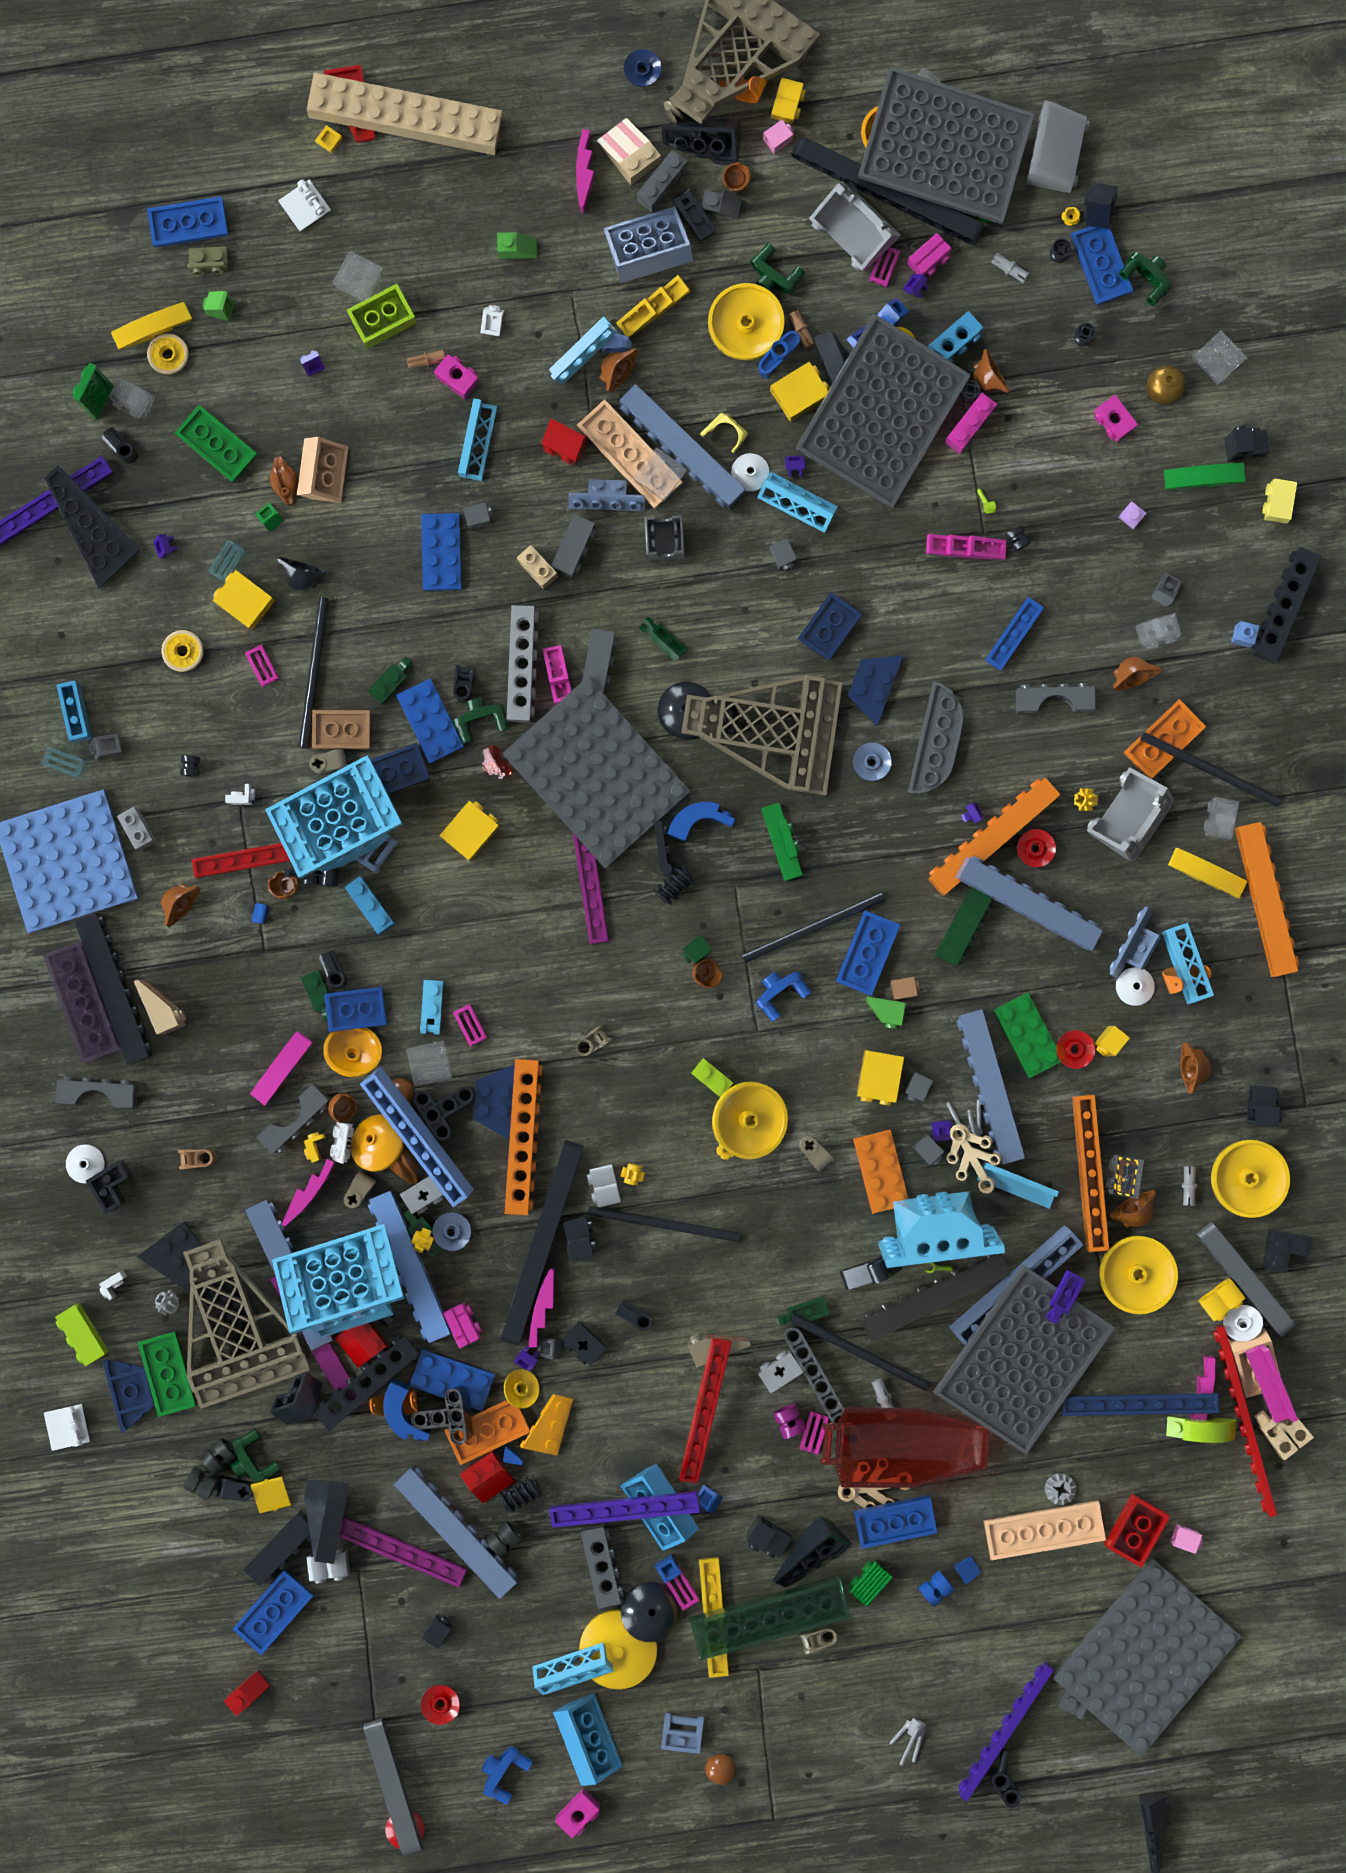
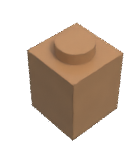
M914 977L890 981L893 1000L918 996L917 992L920 991L919 982Z

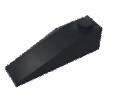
M740 119L705 120L702 124L697 121L661 125L662 143L683 152L689 151L696 154L699 158L705 157L719 165H730L738 162L741 143Z
M830 331L813 337L831 387L849 357V353Z
M307 1480L304 1504L306 1506L314 1562L334 1564L349 1483L322 1480Z
M820 1516L805 1530L773 1578V1581L786 1588L806 1576V1571L815 1567L816 1569L822 1566L821 1563L831 1557L832 1560L837 1558L852 1543L832 1521Z
M1162 1791L1138 1795L1151 1873H1160L1168 1821L1167 1810L1170 1809L1169 1799L1163 1795Z

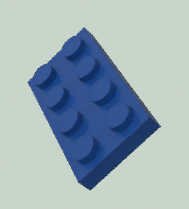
M222 196L147 209L154 248L229 236Z
M1090 226L1071 233L1072 242L1096 306L1133 292L1129 278L1124 280L1119 276V272L1124 267L1110 227L1109 229Z
M421 514L423 591L462 590L460 514Z
M431 678L396 695L429 764L464 748Z
M864 910L836 982L872 996L900 924Z
M422 1349L409 1386L445 1398V1394L449 1389L458 1385L463 1386L468 1392L470 1407L483 1411L495 1373ZM454 1391L455 1399L459 1400V1394Z
M930 1495L854 1510L861 1549L937 1533Z
M284 1569L232 1630L262 1655L313 1597V1594Z

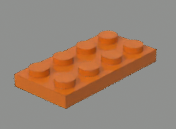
M1179 699L1145 732L1182 750L1206 726ZM1140 736L1123 753L1145 776L1152 779L1174 757L1141 741Z
M891 1129L853 1138L872 1214L893 1209V1201L908 1199Z
M507 1400L471 1416L473 1436L469 1441L461 1445H456L451 1441L449 1427L444 1429L460 1465L530 1433V1428L521 1408L512 1406ZM459 1430V1436L464 1439V1433Z

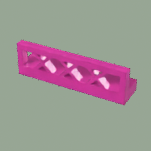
M1264 1344L1245 1351L1273 1421L1278 1423L1287 1418L1292 1422L1298 1421L1270 1350Z

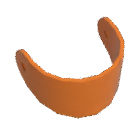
M757 76L751 77L750 81L743 79L738 87L749 82L750 90L734 98L746 103H757L767 81ZM719 81V86L726 87V82Z
M1203 965L1209 980L1211 978V970ZM1191 966L1189 970L1190 975L1197 978L1200 971L1198 967ZM1174 967L1162 971L1169 994L1183 990V981L1177 977Z
M414 1390L408 1391L403 1400V1410L406 1415L418 1412L416 1391ZM385 1394L370 1399V1410L374 1415L385 1416Z

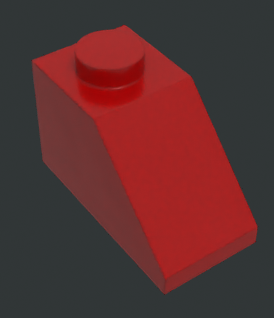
M257 1670L233 1690L224 1702L234 1715L237 1716L258 1698L270 1684Z

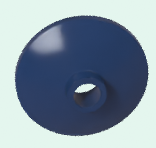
M638 49L631 52L624 62L625 77L631 84L638 87L652 85L661 74V62L658 56L647 49ZM644 68L646 72L640 73L639 70Z

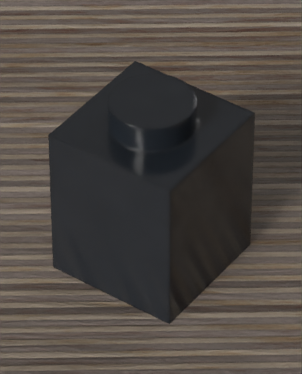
M436 1615L422 1639L439 1649L451 1630L452 1624L450 1620L443 1615Z

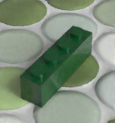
M974 888L969 889L934 955L935 957L954 967L957 964L961 965L966 956L963 952L966 947L970 948L975 939L972 935L975 930H980L984 922L981 920L984 913L988 914L993 905L990 903L991 897Z

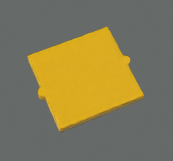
M283 1477L270 1480L265 1479V1481L251 1484L259 1513L271 1510L277 1511L279 1508L291 1506Z

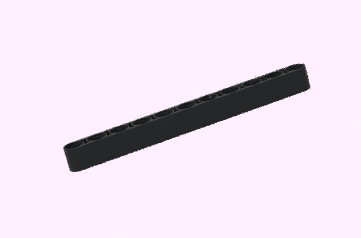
M799 137L791 153V156L797 161L844 184H848L970 245L977 244L985 228L982 223L952 208L857 178L861 164L806 137Z
M568 1140L564 1142L501 1335V1341L516 1346L520 1344L582 1154L583 1145Z

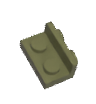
M227 247L190 248L189 271L194 275H204L205 272L222 274L224 273L223 271H229Z

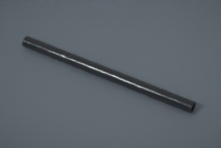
M319 597L299 740V748L308 749L312 710H314L329 598Z
M1144 732L1140 738L1141 741L1275 807L1278 806L1281 798L1147 732Z
M882 892L877 893L741 954L743 960L747 963L885 901Z
M590 1205L588 1209V1215L728 1241L739 1242L741 1233Z
M792 1313L789 1322L919 1389L927 1391L929 1382Z

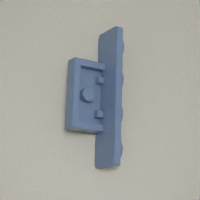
M589 479L588 493L570 492L568 498L570 509L645 511V496L626 495L627 481Z
M1147 906L1138 913L1135 926L1129 930L1126 943L1121 945L1118 958L1110 966L1109 974L1115 979H1118L1126 963L1143 970L1161 938L1160 935L1145 929L1153 913Z

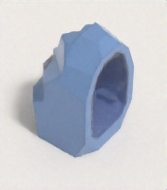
M617 332L602 347V352H626L632 348V343L628 336Z

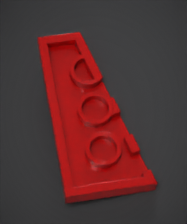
M361 65L324 70V75L364 82ZM349 125L356 143L375 140L374 130Z

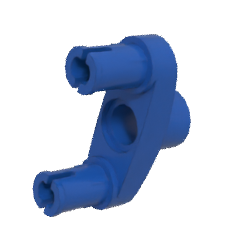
M789 331L778 341H775L770 350L761 359L758 369L764 379L769 378L771 373L797 349L800 342V336L797 332ZM782 348L785 352L782 355H778L774 350Z
M775 971L762 981L767 990L755 1004L759 1009L762 1008L773 1022L781 1014L772 1004L771 998L788 985H792L802 999L810 994L811 991L801 979L802 975L798 971L782 979Z
M510 1746L499 1759L489 1755L482 1767V1771L489 1775L483 1794L488 1797L492 1796L507 1805L512 1795L499 1787L498 1782L509 1764L514 1763L525 1771H528L532 1764L531 1759L519 1753V1750L513 1746Z

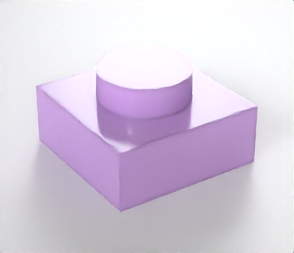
M1131 501L1118 518L1134 529L1146 512Z

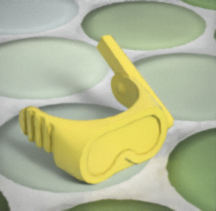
M721 413L700 435L704 437L709 432H712L720 423L733 425L738 432V442L732 450V453H735L748 433L729 415Z

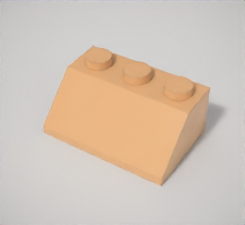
M320 437L304 439L297 495L313 500L341 503L348 446Z

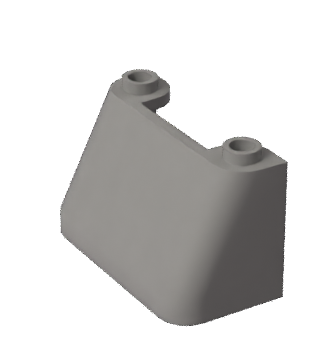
M1044 101L1038 120L1039 127L1026 185L1070 193L1072 187H1076L1078 176L1075 174L1084 132L1087 133L1090 122L1086 120L1087 116L1057 103Z
M838 183L809 218L813 222L812 226L818 232H827L851 256V265L857 271H865L901 236L853 187L843 183Z
M1129 767L1127 772H1124L1120 777L1121 791L1102 819L1097 817L1089 822L1087 832L1124 858L1133 862L1172 807L1174 798L1167 787Z

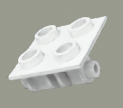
M310 179L307 181L300 180L297 183L298 187L278 200L299 231H302L331 211Z
M337 1122V1126L333 1129L335 1140L334 1145L330 1149L331 1160L344 1164V1162H347V1159H350L351 1149L346 1147H351V1145H347V1141L352 1142V1140L347 1138L353 1137V1124H340Z
M82 1404L44 1413L52 1451L70 1446H80L83 1443L90 1442Z

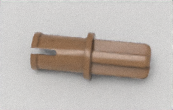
M799 310L790 313L788 317L794 326L795 332L799 334L803 347L806 349L814 345V342L808 331V325H805Z
M443 350L432 353L424 352V355L410 357L407 359L408 367L410 369L425 365L429 367V365L441 363L445 358Z

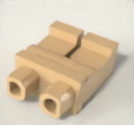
M1263 1410L1254 1416L1259 1424L1257 1427L1284 1461L1298 1451L1296 1446L1301 1448L1314 1438L1299 1419L1292 1422L1287 1418L1275 1423L1272 1416L1268 1417Z

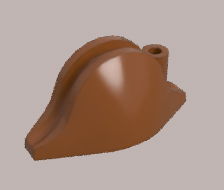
M636 349L626 352H612L604 358L601 365L602 373L600 379L606 382V390L610 394L623 384L630 375L639 353Z
M985 349L982 360L974 365L976 369L974 380L983 390H1003L1009 393L1010 390L989 350Z
M280 456L274 459L270 473V485L281 500L289 506L294 504L298 477L295 471Z
M1139 657L1125 659L1120 664L1119 669L1113 672L1117 680L1113 686L1114 692L1130 689L1145 683L1161 673V668L1150 665Z
M181 883L178 887L170 888L165 892L161 900V906L165 913V925L168 928L181 920L190 911L201 890L200 887L197 885L187 887Z
M1182 1043L1181 1075L1188 1093H1195L1199 1084L1209 1078L1211 1064L1202 1049H1194L1189 1043Z
M404 1145L399 1158L390 1166V1169L397 1176L414 1185L418 1183V1161L408 1147Z
M1154 1189L1124 1201L1110 1214L1112 1220L1121 1221L1125 1228L1129 1226L1139 1227L1148 1223L1153 1214L1152 1205L1156 1197Z

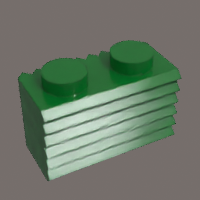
M875 1559L872 1562L868 1561L862 1568V1574L859 1577L856 1575L849 1583V1591L866 1607L872 1603L893 1579L892 1574Z

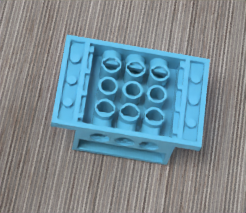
M368 755L265 809L299 878H303L316 870L324 872L356 860L378 848L390 837L389 831L403 824Z
M970 1191L952 1194L938 1192L936 1196L922 1194L913 1199L893 1201L897 1238L885 1237L883 1240L878 1241L879 1249L887 1268L1005 1253L1004 1244L994 1227L988 1224H979L973 1211Z
M384 1224L272 1260L290 1334L311 1329L318 1338L326 1337L394 1315L389 1303L404 1299L387 1229Z

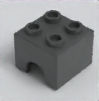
M683 515L672 516L668 519L644 517L647 561L685 559Z

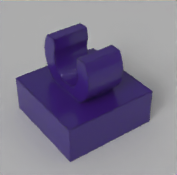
M913 274L902 290L907 294L922 298L923 295L920 293V289H929L928 285L925 284L928 279L922 274Z
M311 351V354L307 356L302 355L300 361L308 377L325 369L317 351Z
M785 456V468L789 477L792 476L791 472L794 469L798 470L799 476H802V469H805L804 456Z
M166 533L160 534L153 541L159 559L166 558L178 548L177 546L172 547L169 542L174 540L173 536L167 537Z
M976 802L967 805L968 812L961 815L964 823L973 819L974 823H977L985 818Z
M951 1120L931 1122L933 1141L952 1140L950 1137Z
M526 1346L524 1350L519 1352L514 1363L530 1372L537 1362L538 1352L536 1351L531 1356L527 1353L529 1346Z

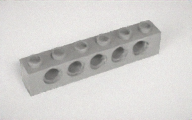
M511 605L507 699L508 722L531 723V718L535 717V707L532 706V699H535L536 688L532 687V682L536 680V669L533 668V661H537V650H534V642H538V631H535V623L539 622V612H535V606ZM523 622L530 624L529 629L526 631H522L519 628ZM522 641L529 643V647L525 650L519 648V644ZM521 660L528 661V666L525 669L518 667V663ZM520 679H526L528 683L526 687L520 688L517 686V682ZM525 698L527 703L525 706L519 707L516 705L517 700Z

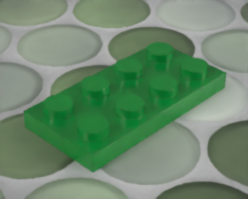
M89 362L88 366L81 373L82 379L80 383L73 389V399L90 417L98 420L114 385L96 365Z
M200 405L196 407L175 432L176 436L232 483L238 479L258 455Z
M1028 992L993 1010L1028 1078L1061 1062L1057 1056V1047Z
M174 1331L139 1341L138 1346L158 1417L197 1406L194 1393H192L186 1376L187 1368L177 1332Z

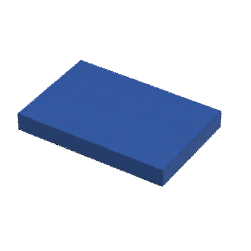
M382 987L324 994L329 1032L387 1025Z

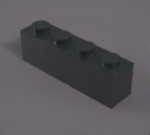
M300 1510L244 1568V1571L259 1586L264 1582L268 1584L275 1576L273 1572L277 1568L281 1570L289 1562L286 1558L290 1554L295 1556L302 1548L300 1544L304 1540L307 1542L310 1540L307 1516Z

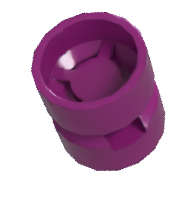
M796 1403L782 1407L773 1413L777 1424H781L779 1429L783 1439L794 1437L806 1430L803 1420L798 1418L800 1413Z

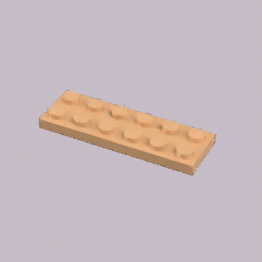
M605 399L577 424L581 432L641 495L645 496V500L654 509L682 484V481Z
M1098 1500L983 1520L991 1560L1106 1540Z

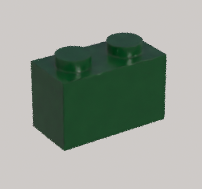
M701 934L682 948L684 952L682 954L683 958L688 964L692 962L693 965L712 952V948Z

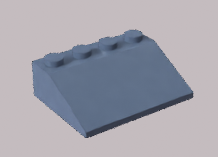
M675 206L603 228L621 283L693 261L691 246Z

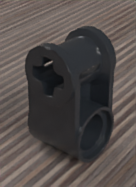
M456 665L453 694L460 703H466L472 697L476 667L470 669ZM466 689L467 695L459 697L457 695L458 691Z
M220 1476L216 1497L247 1501L254 1496L251 1489V1484L253 1483L233 1477ZM245 1487L246 1491L249 1492L247 1495H245V1491H242Z

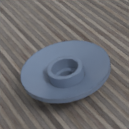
M866 743L855 752L853 766L861 778L868 781H876L883 778L889 772L891 756L888 750L881 744ZM873 759L875 765L870 766L868 760Z
M450 1212L441 1215L435 1221L432 1232L434 1240L439 1247L447 1251H457L468 1243L471 1236V1227L465 1217L458 1213ZM453 1230L454 1235L449 1236L447 1231Z

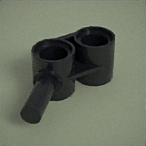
M338 868L324 872L316 870L303 878H299L301 880L300 884L337 886ZM285 869V876L299 878L295 869Z
M1002 1749L999 1767L991 1772L990 1779L1005 1805L1014 1808L1019 1805L1021 1797L1007 1775L1006 1766L1009 1750ZM998 1776L1005 1777L1003 1782H995ZM1013 1792L1015 1793V1797L1013 1799H1007V1794Z

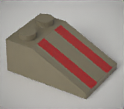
M701 1333L691 1336L690 1341H688V1348L696 1368L706 1364L712 1338L731 1340L732 1344L729 1354L751 1346L748 1337L701 1335Z

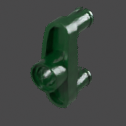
M766 243L758 255H754L750 260L752 267L760 275L756 284L769 291L775 287L784 293L791 294L796 288L795 285L805 274V271L801 267L796 266L791 274L784 278L766 264V261L775 252V248L770 243Z
M1134 252L1119 272V276L1127 280L1137 270L1154 287V290L1146 298V302L1151 306H1155L1163 295H1167L1172 287L1170 281L1162 272L1166 268V263L1159 256H1153L1151 259H1148L1144 255Z
M482 697L467 701L466 705L469 712L453 720L454 727L458 730L462 744L473 741L468 726L470 721L491 715L494 717L499 732L509 729L504 713L506 712L504 704L485 706Z
M253 1429L241 1438L237 1437L232 1440L238 1459L230 1465L239 1479L248 1474L256 1483L265 1481V1479H270L282 1470L276 1461L260 1470L250 1457L247 1447L261 1438L256 1429Z

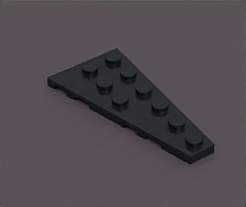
M57 465L44 479L98 589H100L140 549L71 477Z
M184 1221L137 1257L190 1293V1270L184 1252L199 1247L202 1244ZM222 1280L210 1285L219 1289ZM226 1281L221 1288L222 1291L229 1294L234 1289L232 1284ZM206 1288L203 1297L213 1301L217 1292ZM235 1291L233 1296L241 1299V1296ZM219 1294L215 1302L225 1307L229 1298ZM232 1299L228 1305L229 1309L237 1313L241 1307V1303ZM215 1306L212 1307L218 1314H222L223 1310ZM243 1306L240 1314L245 1317H248L245 1307ZM225 1312L223 1317L233 1323L236 1316ZM237 1318L235 1325L238 1326L244 1320Z

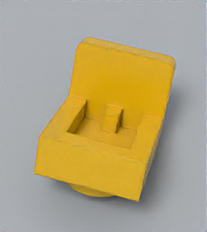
M319 1132L308 1135V1140L304 1141L306 1158L311 1160L312 1163L321 1160L315 1141L325 1138V1134L319 1135Z

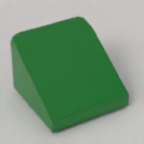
M270 502L255 513L269 532L284 521Z

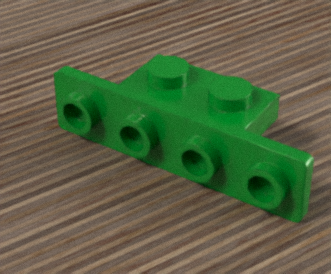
M779 803L762 808L761 811L783 879L787 881L802 876L797 859V852H800L797 841L792 840L791 834L794 831L791 822L787 823L786 819H784Z

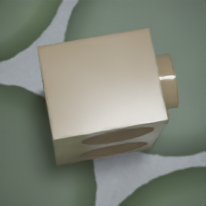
M531 545L517 557L519 564L543 589L558 577L556 571Z

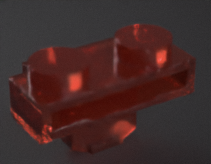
M491 745L482 750L483 757L485 758L482 768L486 774L490 776L495 774L499 776L500 780L512 774L510 765L503 761L497 746Z

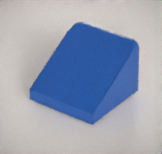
M256 903L252 922L265 925L270 907Z
M506 1445L503 1462L517 1465L523 1464L524 1458L510 1446Z
M703 1485L699 1491L701 1507L708 1512L714 1513L723 1496L708 1486Z
M672 1554L655 1564V1568L665 1584L682 1574Z
M971 1555L954 1565L965 1585L981 1573Z

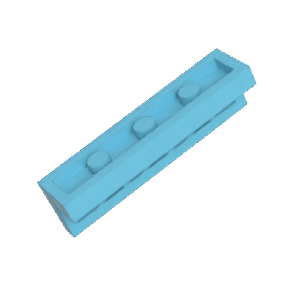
M603 317L549 369L552 373L551 377L562 385L565 384L617 333L607 318Z
M473 399L458 474L463 478L482 481L497 406L483 404L479 399ZM482 409L492 410L491 417L486 421H483L480 416ZM485 426L488 431L487 436L480 440L476 434L477 430ZM480 444L484 452L476 458L472 453L473 448ZM478 464L480 467L479 476L468 474L471 465Z
M770 472L765 479L757 497L824 533L838 506L773 472ZM766 487L774 492L775 497L770 498L764 495ZM781 499H790L792 505L788 507L783 505ZM802 506L807 508L809 514H801L798 508ZM820 515L826 518L825 524L818 523L815 516Z
M1188 923L1161 932L1177 977L1183 981L1184 987L1182 991L1187 1005L1214 996ZM1185 930L1187 936L1184 942L1177 939L1175 931ZM1185 947L1193 952L1191 960L1183 955ZM1192 965L1198 967L1200 971L1197 978L1190 975L1189 970ZM1198 983L1205 986L1207 994L1198 997L1196 991Z
M984 1162L982 1165L987 1176L994 1179L995 1187L1050 1209L1054 1196L1057 1197L1059 1193L1056 1190Z
M604 1643L532 1666L535 1689L542 1695L614 1672L613 1664L607 1660ZM600 1650V1659L594 1661L590 1659L594 1652ZM579 1657H583V1658H584V1660H583V1662L581 1663V1665H579V1666H574V1665H573V1663L575 1662V1660H576L577 1658H579ZM559 1664H567L562 1672L558 1673L555 1671ZM548 1669L547 1675L540 1679L539 1671Z

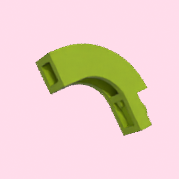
M1172 1415L1167 1418L1166 1436L1204 1443H1223L1235 1440L1236 1420L1216 1417L1209 1420H1199Z

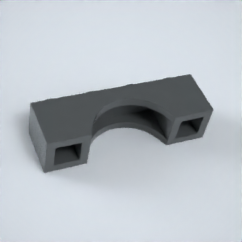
M1089 683L1078 684V687H1070V684H1059V687H1051V684L1039 685L1040 688H1032V685H1020V688L1015 691L1016 713H1036L1042 701L1053 697L1066 701L1073 712H1093L1095 710V686H1089Z
M63 1076V1080H57L55 1103L79 1104L85 1094L97 1090L109 1097L113 1107L136 1108L138 1085L132 1084L131 1080H121L120 1083H113V1079H101V1082H94V1078H82V1081H75V1077Z
M312 1084L298 1097L301 1104V1112L293 1124L285 1127L274 1123L270 1124L256 1137L272 1154L276 1152L280 1154L287 1147L286 1143L290 1139L295 1140L302 1133L300 1129L304 1125L306 1127L311 1125L315 1121L314 1116L318 1112L322 1114L328 1108L330 1099L316 1084Z

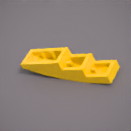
M677 275L666 286L660 287L649 298L643 299L616 323L629 338L662 315L691 290L682 278Z
M182 302L130 322L112 331L111 334L118 349L122 350L153 340L157 335L172 331L173 327L191 322L192 318L185 303Z
M1175 848L1168 864L1197 881H1202L1215 889L1222 890L1239 899L1247 883L1246 880L1179 848Z

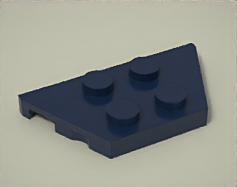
M901 655L861 660L848 693V698L876 726L879 723L903 658Z
M515 1065L480 1078L475 1083L473 1119L507 1139H510Z
M105 1359L102 1362L120 1431L123 1433L155 1404L144 1366Z

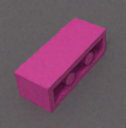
M981 393L947 437L945 444L961 454L994 411L997 404Z

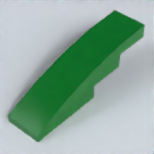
M1245 463L1202 465L1164 470L1165 489H1190L1205 486L1209 488L1245 483Z

